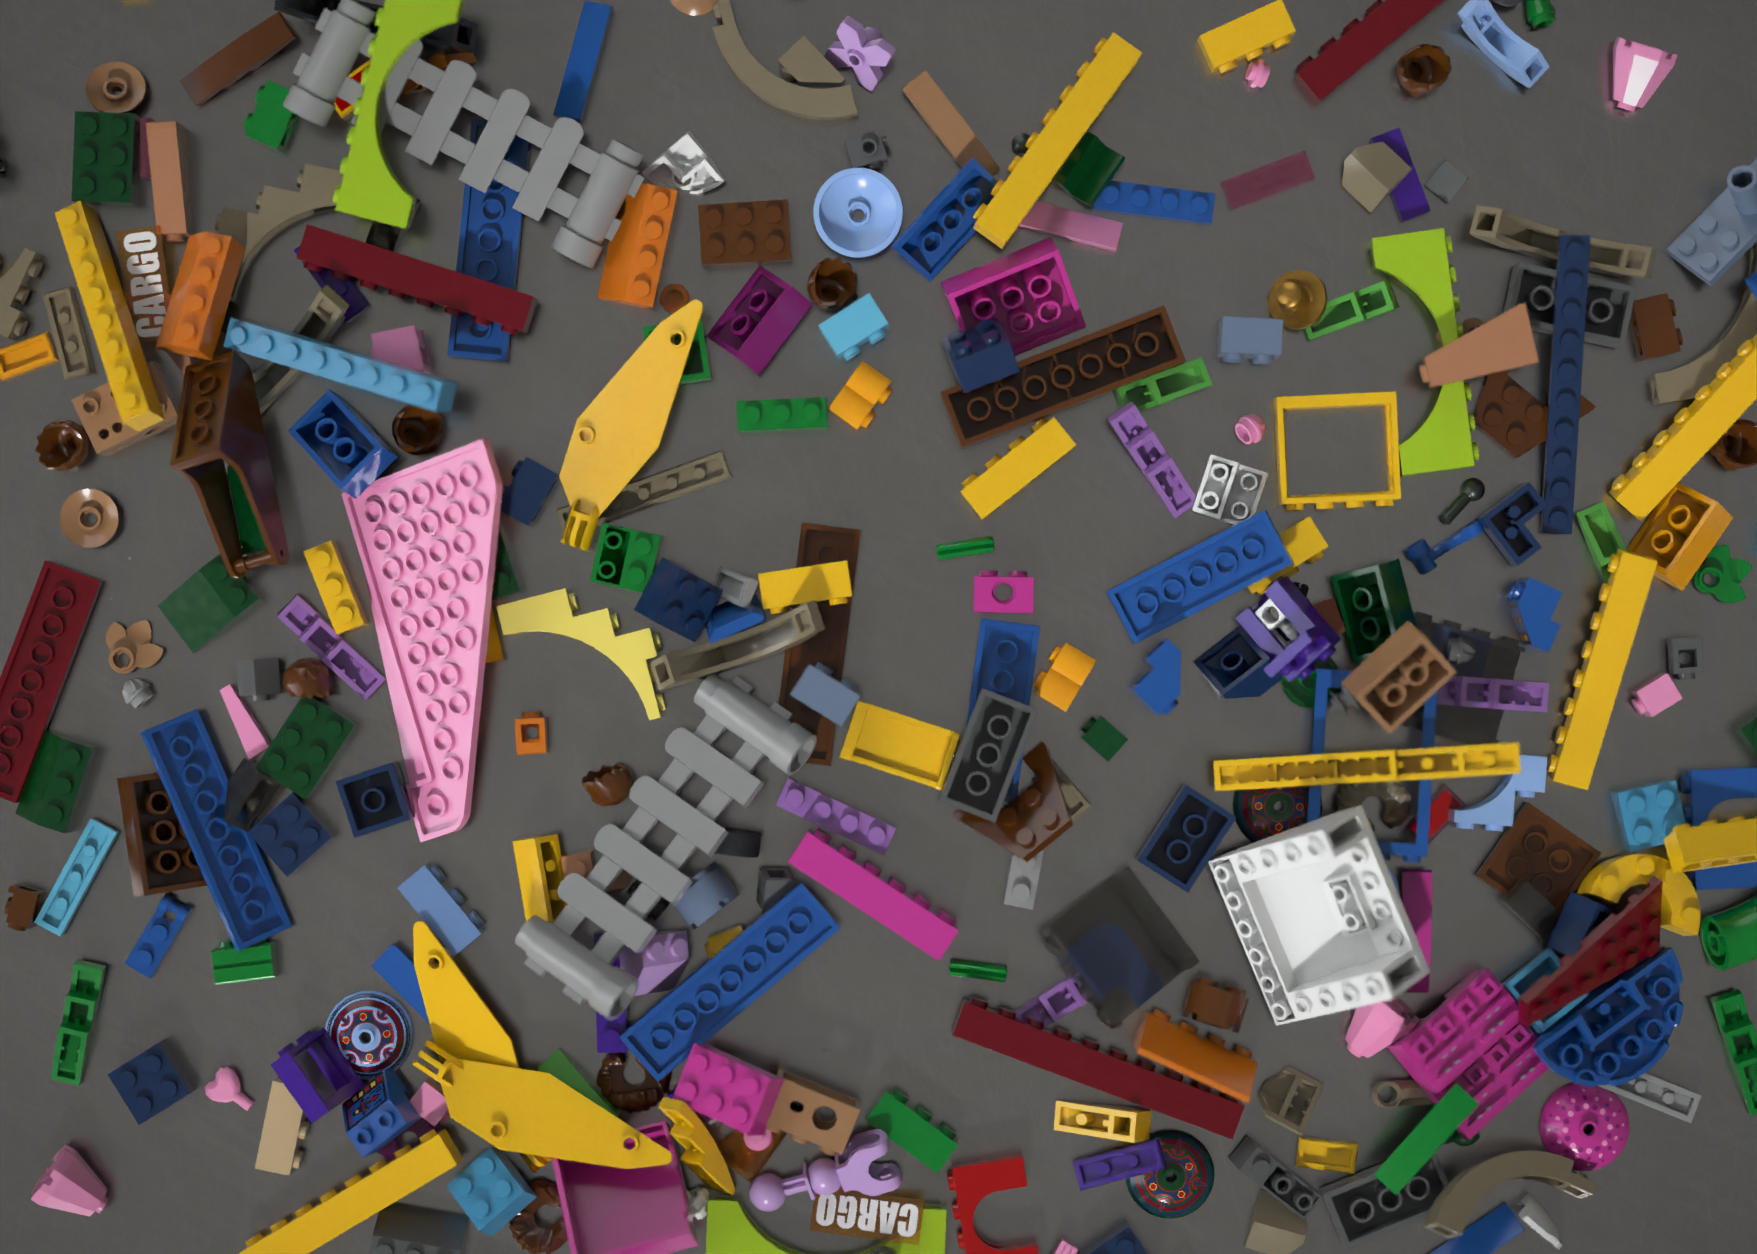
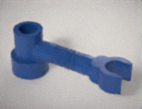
M1474 520L1451 537L1439 543V545L1437 544L1430 548L1424 538L1408 546L1404 552L1410 561L1415 562L1421 574L1424 575L1437 567L1434 560L1485 530L1479 520Z

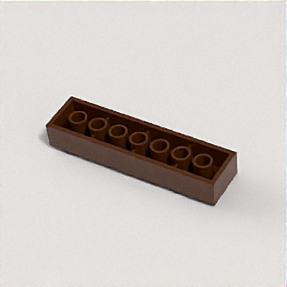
M1161 306L1018 361L1017 364L1020 372L963 393L960 385H956L940 391V395L961 449L1112 392L1122 386L1184 364L1186 360L1166 308Z

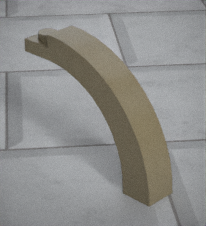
M717 0L718 3L713 4L717 22L723 21V25L712 27L717 44L734 74L756 96L784 112L804 118L840 120L858 117L850 85L826 89L807 88L789 83L766 70L745 46L736 24L731 1Z
M1477 205L1469 234L1517 253L1557 263L1559 234L1575 233L1527 220L1501 208ZM1591 237L1589 271L1625 278L1631 276L1650 279L1657 250L1653 247Z
M326 285L319 291L313 303L292 332L328 342L345 319L344 313L349 305ZM266 360L253 374L260 413L262 414L303 371Z
M811 601L773 620L714 643L710 642L665 654L650 662L658 690L669 689L705 679L711 674L718 675L767 658L816 637L818 632L825 629L822 615L819 612L816 601Z
M1533 1150L1502 1154L1479 1162L1456 1176L1434 1201L1423 1227L1448 1239L1462 1235L1467 1220L1480 1199L1504 1181L1521 1179L1538 1181L1579 1199L1594 1195L1597 1183L1588 1180L1587 1175L1582 1172L1571 1171L1574 1160L1561 1155Z

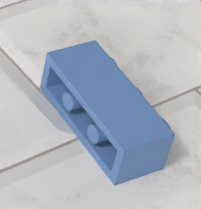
M427 863L397 888L451 954L456 956L485 932L481 927L484 925V922L475 911L469 912L463 905L465 899L456 888L451 890L444 882L446 876L436 865L432 867Z

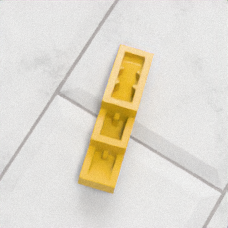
M663 1097L658 1108L674 1122L669 1134L685 1148L680 1160L712 1191L733 1196L736 1190L728 1167L716 1142L702 1121L684 1101Z

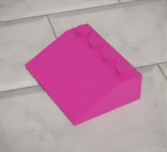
M1051 237L940 282L959 330L966 331L976 327L983 320H994L997 318L1010 341L1014 356L1086 327L1059 250Z

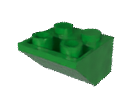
M602 523L590 581L643 593L657 568L663 536Z

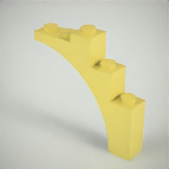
M568 588L496 606L503 635L533 631L551 632L566 635L596 648L619 666L630 679L645 706L649 720L663 717L662 711L666 710L662 692L658 694L656 692L654 684L656 680L648 659L659 657L658 650L663 649L659 633H653L652 628L617 636L616 631L620 630L621 627L616 612L611 613L610 608H605L575 616L574 611L579 610L575 593H569Z

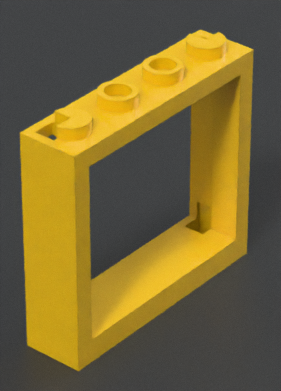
M1396 391L1274 398L1278 506L1286 505V511L1304 510V504H1316V509H1334V503L1346 502V508L1364 507L1365 501H1375L1376 507L1393 506V500L1401 499ZM1384 406L1388 491L1288 495L1285 410Z

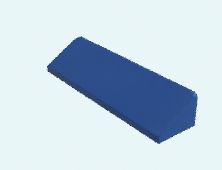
M590 1L584 2L555 106L554 116L561 118L569 117L579 123L583 122L614 9L612 6Z
M392 944L371 967L429 1024L414 963L395 944Z
M1504 1202L1465 1228L1462 1235L1449 1239L1428 1254H1491L1524 1232L1525 1228L1508 1204Z

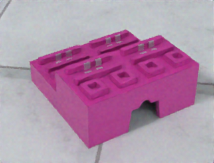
M1488 968L1472 970L1443 996L1446 1000L1438 1009L1427 1017L1419 1019L1407 1035L1387 1046L1435 1105L1456 1083L1479 1103L1477 1108L1456 1130L1463 1139H1471L1549 1069L1532 1048L1538 1037L1529 1027L1524 1026L1518 1021L1519 1005Z

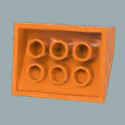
M1155 1008L1153 1013L1146 1010L1132 1040L1137 1053L1246 1103L1249 1102L1257 1067L1256 1060L1251 1058L1253 1054L1251 1051L1240 1046H1236L1235 1050L1224 1046L1226 1040L1209 1033L1208 1037L1202 1036L1197 1033L1199 1028L1182 1021L1181 1025L1169 1021L1171 1015Z

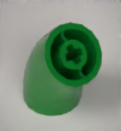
M1757 895L1734 907L1705 916L1702 920L1700 932L1703 949L1712 966L1718 971L1732 969L1757 959Z

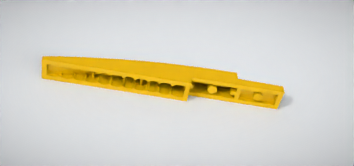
M1519 743L1213 761L1215 791L1521 774Z

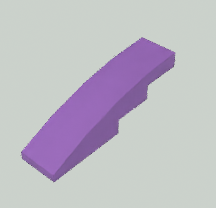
M1130 401L1107 417L1118 437L1172 516L1176 519L1193 507L1196 495L1173 459L1165 451L1155 433L1149 428L1135 404Z
M298 593L276 614L284 624L299 636L303 643L322 659L323 663L364 700L386 680L343 635H336L333 626Z
M1452 676L1437 690V704L1545 713L1548 710L1549 683Z
M1069 975L1014 1010L1017 1013L1015 1018L1027 1021V1018L1030 1017L1043 1022V1028L1079 1006L1082 1007L1090 1000L1072 976Z

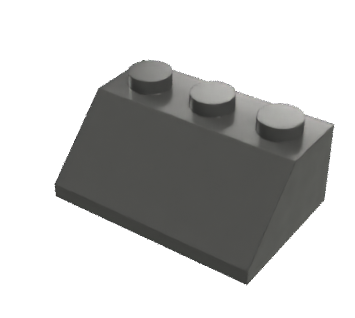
M394 1202L378 1213L369 1254H464L470 1218L466 1214Z

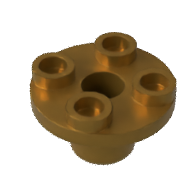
M1292 270L1283 274L1273 284L1269 294V308L1274 319H1284L1283 326L1293 330H1301L1317 325L1327 306L1326 285L1319 277L1306 270Z

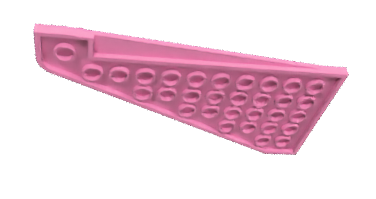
M489 438L475 441L375 480L357 499L345 492L341 494L362 561L409 784H406L407 794L420 842L462 829L471 813L503 488Z

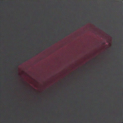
M1302 151L1222 181L1220 184L1229 208L1232 211L1315 179L1306 152Z

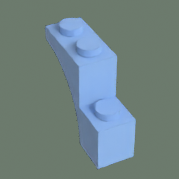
M1520 754L1521 774H1505L1498 787L1488 797L1474 805L1449 809L1447 821L1456 822V828L1474 829V824H1485V830L1503 831V826H1513L1515 791H1517V796L1530 798H1535V792L1545 793L1547 757Z

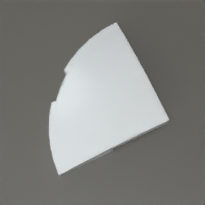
M690 131L685 133L642 171V174L657 186L674 190H690V194L707 192L725 182L723 175L711 157Z
M1527 1192L1520 1200L1525 1207L1519 1212L1518 1216L1557 1249H1560L1563 1244L1555 1224L1540 1203Z

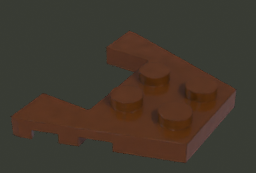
M1510 370L1487 375L1473 413L1475 426L1514 458H1518L1546 440L1548 407L1509 377L1507 374ZM1582 395L1580 398L1579 419L1596 407Z
M1044 742L1040 743L1022 758L1037 776L1038 781L999 812L996 822H991L960 809L953 814L960 823L967 825L978 834L987 837L1025 862L1030 861L1074 825L1057 779L1058 775L1050 757V750Z

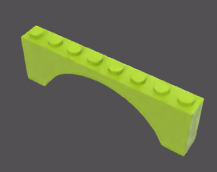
M385 0L384 8L379 7L375 19V25L379 26L377 37L371 38L368 55L372 56L370 67L364 68L361 78V85H364L365 88L363 96L357 98L354 107V114L358 115L355 127H350L347 137V144L351 145L349 155L343 157L340 166V173L344 174L341 186H336L333 195V203H337L336 211L404 229L410 228L417 198L399 181L387 160L380 134L382 96L392 70L404 53L428 33L446 25L460 22L465 0Z
M1444 228L1372 238L1375 270L1399 280L1421 299L1437 325L1442 346L1444 347L1464 335L1462 323L1456 324L1455 312H1460L1458 294H1452L1451 286L1452 282H1456L1455 265H1449L1447 253L1453 252L1451 235H1445ZM1460 381L1442 385L1438 400L1428 419L1415 434L1399 445L1402 476L1475 466L1474 460H1479L1478 443L1471 441L1470 431L1476 430L1473 412L1468 413L1466 402L1472 400L1470 383Z
M709 1196L706 1254H805L778 1243L761 1230L745 1210L740 1197ZM916 1204L918 1220L914 1235L905 1237L900 1235L897 1230L885 1241L855 1254H945L946 1205ZM910 1216L905 1221V1231H908Z

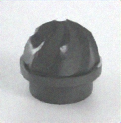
M1458 634L1457 637H1449L1447 660L1455 661L1456 664L1470 661L1476 652V647L1472 640L1461 634Z

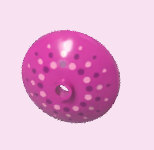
M1569 1083L1557 1089L1545 1102L1540 1114L1539 1132L1547 1152L1574 1160L1573 1170L1591 1171L1610 1164L1622 1152L1629 1135V1118L1625 1106L1614 1092L1596 1085L1595 1087H1589L1577 1083ZM1586 1124H1592L1593 1130L1589 1134L1583 1132Z

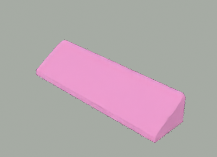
M1037 201L1021 222L1019 228L1116 252L1123 223Z

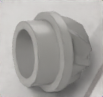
M138 678L127 680L122 691L126 704H131L135 709L144 704L154 694L149 689L151 685Z

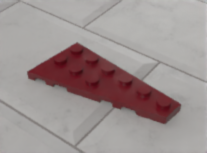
M1655 876L1646 882L1649 887L1640 895L1634 893L1628 898V905L1618 915L1612 913L1579 943L1580 947H1582L1572 957L1568 954L1559 961L1560 967L1551 976L1544 974L1519 997L1518 1021L1528 1027L1660 951L1662 880Z

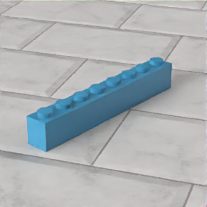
M230 318L223 346L435 412L451 411L458 384L456 381L248 318Z

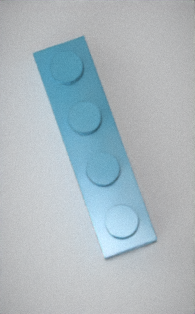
M94 817L90 818L34 923L58 936H63L119 831Z

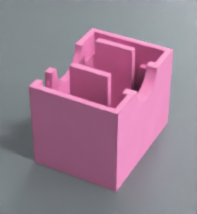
M412 325L370 334L373 348H370L371 356L429 374L432 373L423 330L416 331V326Z

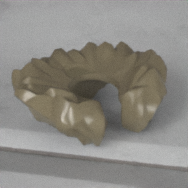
M1401 781L1341 785L1340 792L1336 795L1337 812L1360 806L1367 797L1378 796L1385 803L1383 822L1389 829L1403 824L1408 816L1412 799L1405 786L1401 785ZM1367 818L1372 829V832L1374 833V824L1369 818Z

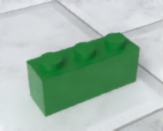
M826 397L736 401L739 433L828 429Z
M886 1088L865 1116V1121L876 1129L883 1130L888 1138L935 1173H938L958 1146V1140L955 1139L957 1134L945 1124L939 1127L932 1122L933 1116L922 1107L918 1106L915 1109L907 1103L909 1098L895 1088L893 1091H890Z

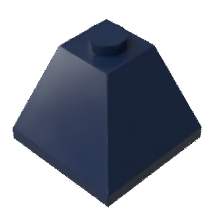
M1238 626L1193 661L1225 699L1260 697L1283 679L1281 674L1270 678L1263 670L1272 661L1241 626Z

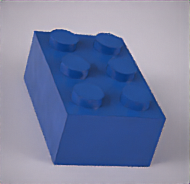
M328 389L288 430L339 489L355 499L398 457L343 397L331 389Z

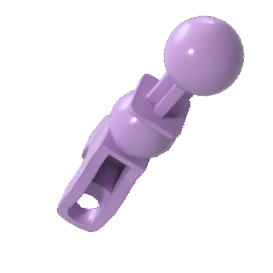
M875 1129L854 1135L849 1140L843 1154L836 1152L835 1160L819 1158L812 1162L809 1167L806 1162H803V1174L786 1179H781L772 1173L757 1176L750 1185L749 1197L757 1209L771 1212L780 1208L787 1196L808 1190L811 1200L816 1199L815 1193L831 1195L838 1191L842 1185L844 1192L855 1190L865 1195L877 1196L897 1189L901 1185L903 1177L900 1169L894 1163L877 1164L872 1162L884 1156L889 1149L887 1134L881 1129Z

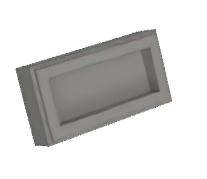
M720 566L713 585L723 590L719 598L748 609L759 581Z

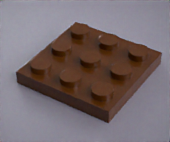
M1525 802L1514 818L1513 826L1507 828L1476 873V876L1551 927L1561 913L1571 891L1575 893L1602 853L1530 803Z

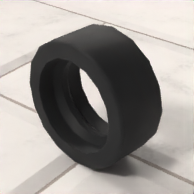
M722 827L728 832V835L714 854L750 858L759 856L761 833L739 828Z

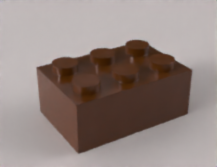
M788 199L698 205L701 263L703 268L792 263Z

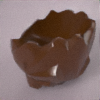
M1421 44L1410 48L1397 64V76L1400 85L1415 97L1431 93L1439 88L1448 79V75L1452 70L1450 57L1445 54L1441 47L1430 44Z
M827 257L819 262L810 273L807 283L809 297L820 308L828 312L837 313L857 300V273L853 272L849 262L843 264L839 257Z
M412 404L403 407L396 414L392 422V435L396 444L402 450L412 455L427 454L438 449L437 444L443 432L441 413Z
M55 420L45 426L37 436L39 443L35 452L40 454L39 462L46 466L47 470L61 471L73 469L84 462L88 456L89 442L87 432L82 425H78L74 421Z
M1737 419L1710 448L1711 455L1715 456L1718 462L1730 471L1756 465L1757 423L1747 419Z
M315 658L299 659L284 671L283 687L291 697L295 695L299 698L306 696L309 699H312L314 696L329 697L332 695L333 690L329 667Z
M616 763L613 767L602 765L599 772L589 771L587 776L581 779V785L595 804L599 806H612L619 804L629 795L633 786V775L621 763Z

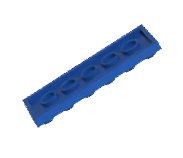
M1265 509L1108 590L1107 593L1133 643L1136 644L1293 564L1294 561Z
M981 618L967 724L982 688L1022 704L1030 705L1040 626ZM1023 752L1003 802L1011 803L1017 798Z

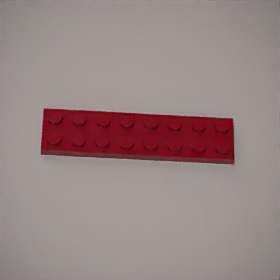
M48 560L44 561L0 677V797L14 803H19L42 738L47 730L103 583L101 580Z

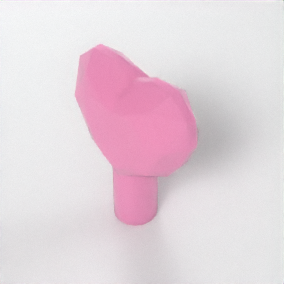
M229 1067L220 1068L216 1073L215 1080L210 1081L205 1086L206 1095L213 1101L223 1103L234 1101L246 1111L254 1103L252 1099L241 1092L239 1077Z

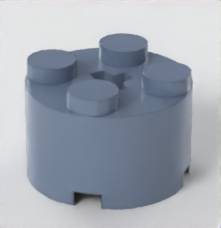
M713 862L691 879L693 883L674 907L689 927L694 930L740 895V893L720 867L716 866Z

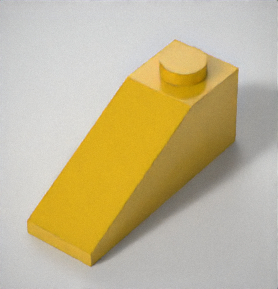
M1056 1100L1054 1130L1132 1143L1146 1141L1150 1138L1152 1110L1119 1105Z

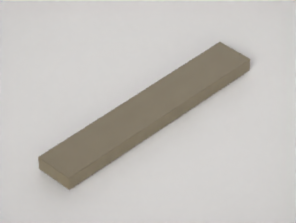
M720 450L628 483L599 517L596 527L601 526L602 523L612 522L733 478L724 451ZM570 504L555 510L562 531H564L569 516Z

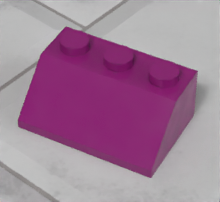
M759 265L706 336L759 375L780 346L787 340L799 321L805 316L812 303L791 285Z

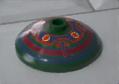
M1310 786L1235 790L1233 814L1237 817L1235 821L1238 828L1247 839L1254 843L1307 823ZM1321 798L1320 818H1321V814H1322V798ZM1277 801H1282L1285 804L1282 812H1276L1274 809Z
M1177 1129L1154 1131L1150 1133L1149 1140L1137 1142L1136 1144L1159 1139L1167 1168L1127 1178V1188L1137 1205L1151 1215L1167 1219L1187 1216L1201 1207L1211 1193L1215 1176L1212 1158L1203 1143L1185 1131ZM1169 1172H1174L1177 1174V1178L1175 1181L1169 1182L1166 1180V1175Z

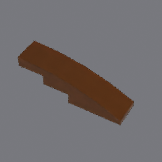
M277 12L228 44L179 82L194 105L201 106L221 89L229 88L247 72L255 71L297 36L282 13Z

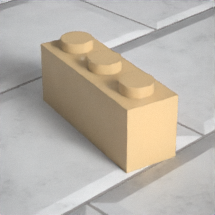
M279 1077L272 1081L255 1169L290 1176L295 1172V1168L300 1169L303 1151H299L301 1139L305 1140L307 1137L309 1122L305 1121V1113Z

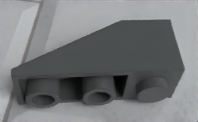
M1248 1136L1229 1158L1242 1173L1304 1221L1323 1198Z

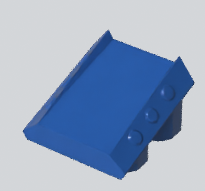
M755 594L748 609L728 601L719 604L713 608L705 623L709 641L714 643L760 623L766 619V614L758 596Z

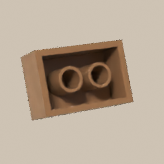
M1407 621L1341 683L1369 714L1391 734L1457 672L1427 638Z

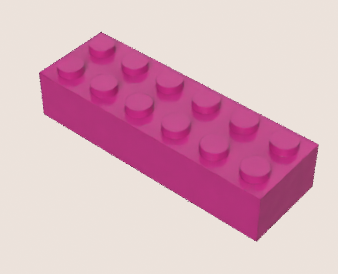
M816 828L815 832L809 829L788 863L939 961L959 931L958 926L955 924L957 922L956 918L943 909L939 913L931 909L932 902L922 895L916 893L913 897L905 892L907 889L905 884L894 877L887 880L880 875L881 869L867 860L865 864L855 859L857 853L842 844L838 848L830 842L832 837L821 829Z

